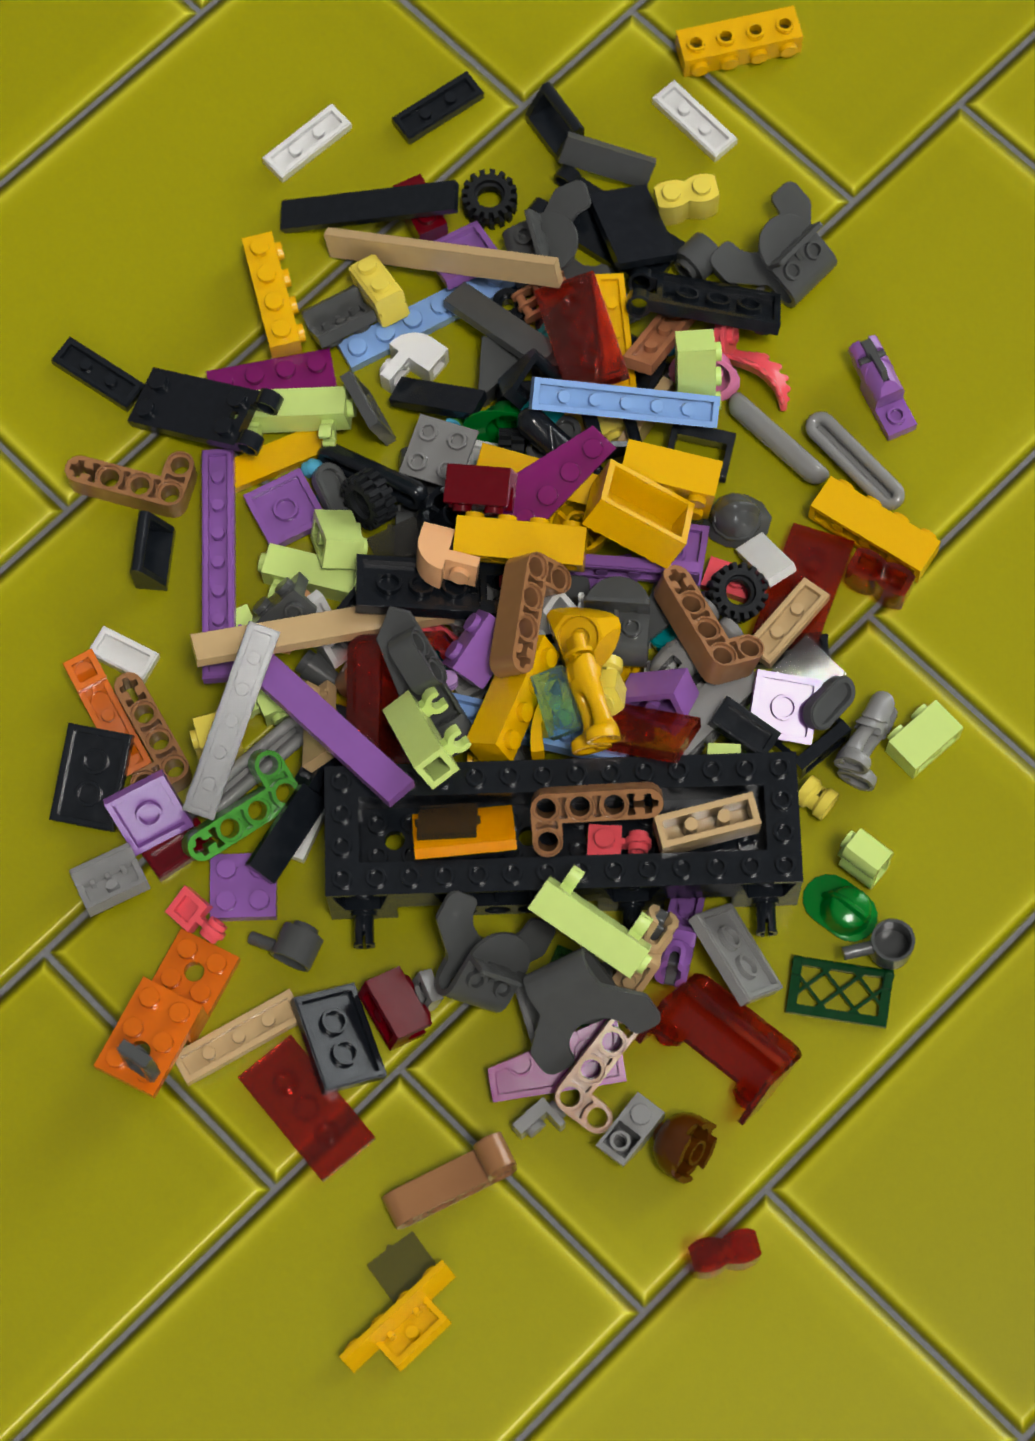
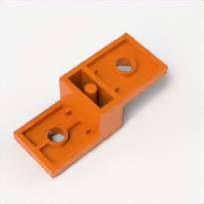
M181 928L153 979L150 980L143 976L93 1065L95 1069L155 1099L184 1045H190L197 1041L238 967L241 961L240 957ZM194 965L201 966L204 969L203 977L198 981L188 980L186 978V971L189 967ZM123 1039L134 1046L146 1044L150 1047L149 1056L153 1058L161 1072L155 1082H149L125 1065L117 1052V1048Z

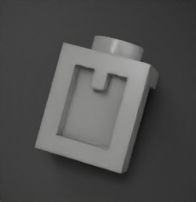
M542 1097L512 1124V1131L520 1140L527 1135L533 1138L546 1126L544 1120L547 1118L561 1132L566 1125V1122L563 1120L566 1115L553 1100L548 1103Z

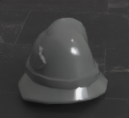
M730 493L720 497L712 505L708 520L704 519L702 525L710 526L709 537L711 540L728 548H738L761 532L767 535L772 516L763 503L745 494Z

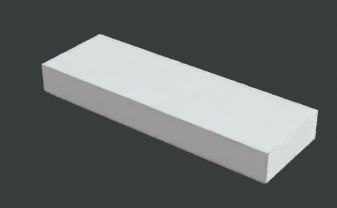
M675 80L652 98V104L714 162L718 161L737 145L738 139Z
M330 104L262 157L263 164L284 183L352 129V123L333 104Z

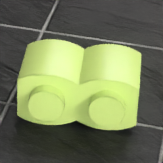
M860 828L857 833L853 830L848 833L840 844L842 848L837 856L841 858L839 866L871 890L887 871L894 852Z

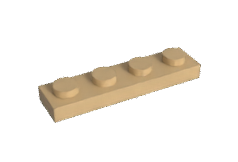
M288 989L184 1047L175 1063L188 1087L297 1026L298 1023L290 1003L292 998H294L291 990Z

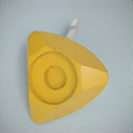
M579 592L577 607L555 608L547 614L548 625L565 670L569 664L564 658V655L568 652L566 640L572 635L584 633L587 645L592 646L595 652L597 664L602 667L614 652L621 633V622L616 615L603 610L584 608V592Z

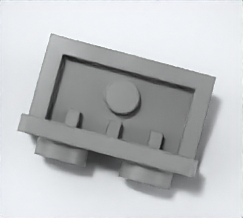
M125 843L69 870V874L90 917L151 889L129 843Z

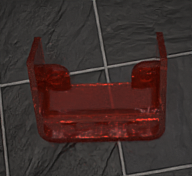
M445 631L424 632L434 650H446L454 641ZM378 634L359 635L352 639L347 649L346 720L395 764H411L382 711L398 698V692L376 640Z
M700 973L692 975L687 979L686 983H682L662 999L657 1006L661 1014L660 1023L651 1029L639 1033L635 1041L641 1044L654 1034L656 1039L665 1046H680L685 1042L737 1083L733 1088L735 1100L741 1107L746 1109L738 1120L741 1125H744L762 1108L802 1056L800 1049L795 1043L746 1005L740 1007L736 998L710 977Z

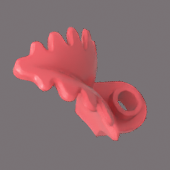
M715 324V342H721L722 353L729 358L732 366L752 372L764 380L775 393L780 411H786L787 403L790 400L787 393L790 392L791 388L786 384V381H789V377L779 372L782 369V365L769 361L770 356L768 354L736 349V344L739 340V329Z

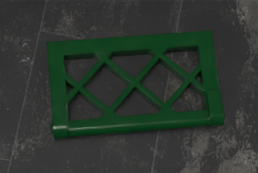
M794 955L791 960L792 970L786 1013L886 1029L892 983L895 977L894 970ZM802 966L817 968L822 971V973L808 983L801 976ZM829 972L853 974L855 978L840 988ZM823 976H826L836 989V992L821 1002L810 986ZM862 977L881 978V989L873 993ZM859 981L870 997L854 1007L843 991ZM806 989L818 1005L813 1007L797 1004L798 994ZM837 995H840L851 1010L845 1012L826 1009L824 1005ZM871 1000L879 1007L878 1017L860 1014L857 1010Z

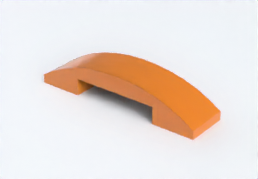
M92 648L62 663L95 727L134 735L126 777L151 764L152 761L136 734Z

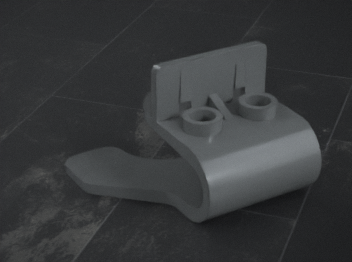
M575 180L555 189L543 213L539 214L530 208L525 210L527 220L506 229L502 233V238L506 251L558 257L560 268L565 274L564 277H566L569 286L573 287L577 293L575 297L591 303L594 302L591 283L592 275L610 274L611 269L605 264L586 266L578 262L574 257L578 248V233L573 221L591 205L587 185L581 180ZM515 282L517 290L528 285L524 283Z
M786 182L771 196V202L776 208L778 215L771 218L763 226L758 239L759 252H745L736 247L732 242L726 241L711 254L709 262L724 282L728 284L765 286L772 293L781 294V303L793 308L837 265V259L832 250L817 234V231L823 224L820 221L811 224L810 199L796 183Z
M571 575V587L565 594L576 606H578L579 592H584V608L607 611L619 618L621 633L612 654L619 656L623 660V666L647 668L650 642L670 626L669 621L654 597V589L658 581L654 583L651 595L648 597L645 589L638 582L628 577L613 576L605 578L596 583L590 590V582L587 577Z
M452 891L445 897L435 916L445 950V957L436 973V991L439 995L499 1013L508 1006L518 987L525 989L523 979L529 964L546 953L555 935V927L545 920L534 917L529 919L525 926L516 934L499 932L484 938L476 932L473 924V914L477 906L475 897L461 891Z
M584 947L526 974L523 979L526 993L540 1014L531 1045V1056L547 1074H557L573 1066L575 1058L571 1052L569 1041L574 1031L582 1024L596 1023L605 1018L613 1019L626 1025L633 1033L639 1034L657 1026L661 1020L660 1011L646 993L616 986L612 979L613 967L606 962L600 963L597 957Z

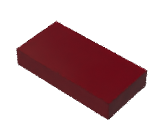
M197 817L193 819L194 827L142 853V856L160 882L195 860L183 852L182 839L188 831L201 824ZM211 837L207 840L197 838L195 840L197 845L193 850L202 852L204 850L202 847L203 843L213 839Z

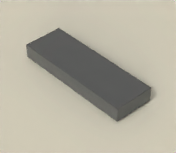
M568 131L559 154L558 162L634 186L644 184L647 186L656 165V158Z

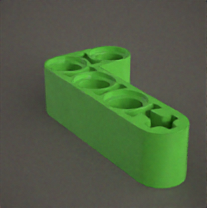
M259 749L250 755L248 768L259 787L215 815L214 821L207 819L188 831L182 839V849L188 857L198 861L209 860L278 816L298 786V783L283 758L277 752ZM268 755L273 762L272 768L269 772L262 773L259 768V762L262 757ZM285 783L289 788V795L285 800L279 801L276 797V790L279 785ZM258 801L261 804L262 811L257 818L252 819L248 814V808L252 802ZM226 819H231L234 823V830L230 835L223 836L220 831L221 823ZM213 836L218 840V843L211 839L203 843L202 847L204 850L202 852L193 850L197 845L195 841L197 838L207 840Z

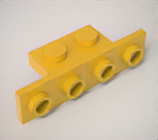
M441 1260L436 1265L428 1268L422 1275V1279L411 1289L401 1293L396 1303L388 1311L377 1316L372 1321L371 1326L359 1338H355L348 1343L345 1351L339 1357L353 1373L379 1349L401 1372L452 1324L431 1301L456 1278L446 1263Z

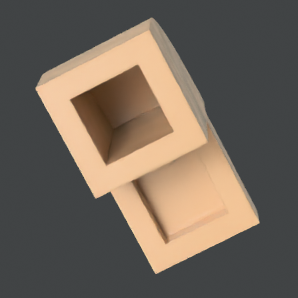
M424 521L418 538L416 568L420 577L426 583L440 589L443 579L456 584L475 587L481 557L453 550L455 529Z

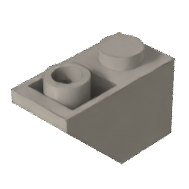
M637 1092L596 1144V1147L624 1167L652 1137L656 1127L664 1121L665 1112Z

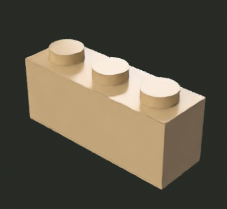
M752 791L657 815L653 819L652 827L659 852L676 853L758 834L762 822Z

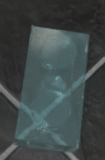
M559 665L531 676L530 678L549 739L555 741L583 730L579 711L567 681L565 667Z

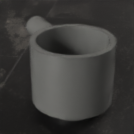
M695 233L676 251L675 268L681 276L706 280L713 273L722 283L728 284L721 279L710 265V256L718 246L705 234Z
M886 919L874 928L870 941L842 947L843 958L848 960L870 955L873 962L879 967L890 970L897 969L905 965L910 959L915 946V935L911 927L904 921Z
M295 920L294 923L285 922L277 939L252 931L248 937V944L270 951L272 957L287 966L303 972H309L323 944V939L318 936L319 931L305 922Z

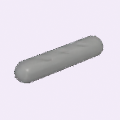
M736 392L731 396L728 404L731 415L746 429L751 431L765 446L770 448L784 463L789 465L802 479L815 485L823 483L829 478V471L748 398L740 392Z
M820 411L809 416L805 425L809 438L867 495L879 500L882 506L889 511L895 510L902 505L905 499L903 486L832 415Z
M290 716L284 718L281 723L234 762L217 813L239 800L257 784L248 768L249 757L254 751L259 749L272 750L277 752L285 761L303 745V728ZM268 755L262 757L259 762V768L262 773H267L272 768L273 762Z

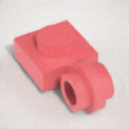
M589 824L587 855L621 854V849L628 850L629 854L648 853V850L652 848V839L647 831L632 830L629 832V836L622 838V825Z
M184 885L165 912L187 932L194 933L200 925L202 929L199 933L213 944H216L218 940L222 941L226 936L227 926L214 916H211L209 920L205 918L213 906L191 887Z

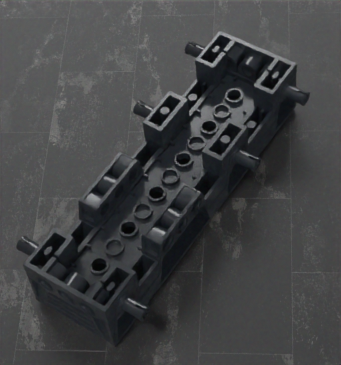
M632 744L628 757L456 762L460 770L433 790L417 773L412 764H396L414 780L415 787L391 807L383 802L345 766H324L325 897L332 920L353 919V947L363 949V936L365 935L366 948L371 949L375 947L374 919L399 918L398 907L441 906L445 897L452 891H461L475 897L477 906L473 915L533 913L527 908L549 876L562 883L571 868L576 865L585 874L573 892L587 901H597V907L601 911H621L622 925L629 930L642 910H648L652 905H658L661 909H664L665 899L730 897V903L734 907H755L757 936L765 937V923H767L768 937L778 934L776 906L797 905L803 883L796 752H747L635 757L636 747ZM653 782L660 787L663 793L664 804L660 814L753 791L762 822L758 834L676 853L659 852L656 838L653 836L654 830L652 825L654 817L649 819L563 823V846L561 851L553 857H543L534 850L533 845H524L519 840L520 835L524 831H532L530 812L532 796L537 790L544 787ZM628 794L629 808H634L633 794ZM644 794L643 801L645 806H652V800L654 799H652L651 794ZM610 795L604 802L607 807L616 809L622 806L624 801L618 795ZM576 797L571 801V806L578 811L585 810L590 805L589 801L584 797ZM541 799L537 803L538 809L546 813L551 812L556 807L555 803L550 799ZM512 805L517 843L516 850L507 851L498 858L482 857L451 860L446 857L415 859L412 814ZM589 824L622 825V838L629 836V832L632 830L647 831L652 839V848L648 850V853L629 854L628 850L621 849V854L587 855L588 839L586 834ZM544 832L539 836L540 842L548 846L553 845L558 840L552 832ZM391 835H400L405 840L404 845L400 849L392 850L385 844L387 838Z

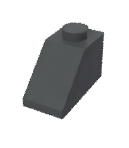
M482 336L479 390H485L487 400L483 407L488 406L496 399V391L500 387L498 379L520 360L487 336Z

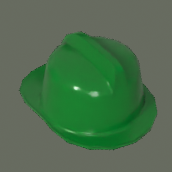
M509 400L499 401L485 411H479L465 419L462 426L478 430L479 434L476 440L498 444L499 428H517L516 419L520 410ZM525 438V447H527V444H528V442H529L526 438Z
M829 874L815 877L807 884L803 892L805 910L813 920L844 941L856 942L865 939L873 932L877 925L878 912L874 902L862 890L842 877Z

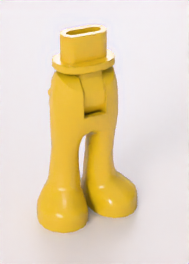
M577 633L566 640L568 652L564 655L565 661L569 662L566 667L567 681L583 722V732L571 742V750L573 755L583 756L601 752L612 747V743L621 740V735L617 723L612 718L600 680L601 666L596 662L595 652L592 646L587 645L584 633Z

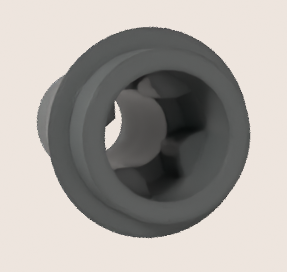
M310 649L295 669L296 672L301 674V679L318 686L326 680L335 685V679L338 674L319 651L314 653Z

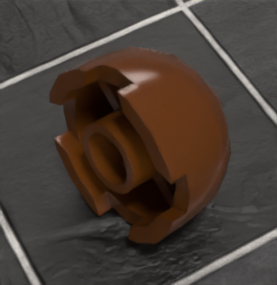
M679 1113L660 1123L653 1133V1153L659 1168L682 1184L691 1182L693 1178L690 1174L694 1172L697 1165L704 1169L713 1154L717 1138L712 1136V1130L717 1128L716 1124L694 1113Z

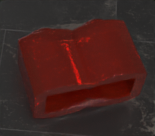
M857 548L847 566L844 581L854 591L865 595H873L882 605L891 609L901 610L912 591L915 575L903 565L886 562L880 554L873 550Z
M747 1228L731 1231L722 1239L717 1237L699 1239L693 1242L687 1249V1258L692 1277L697 1279L715 1277L725 1271V1269L736 1271L750 1268L760 1260L762 1254L756 1231Z

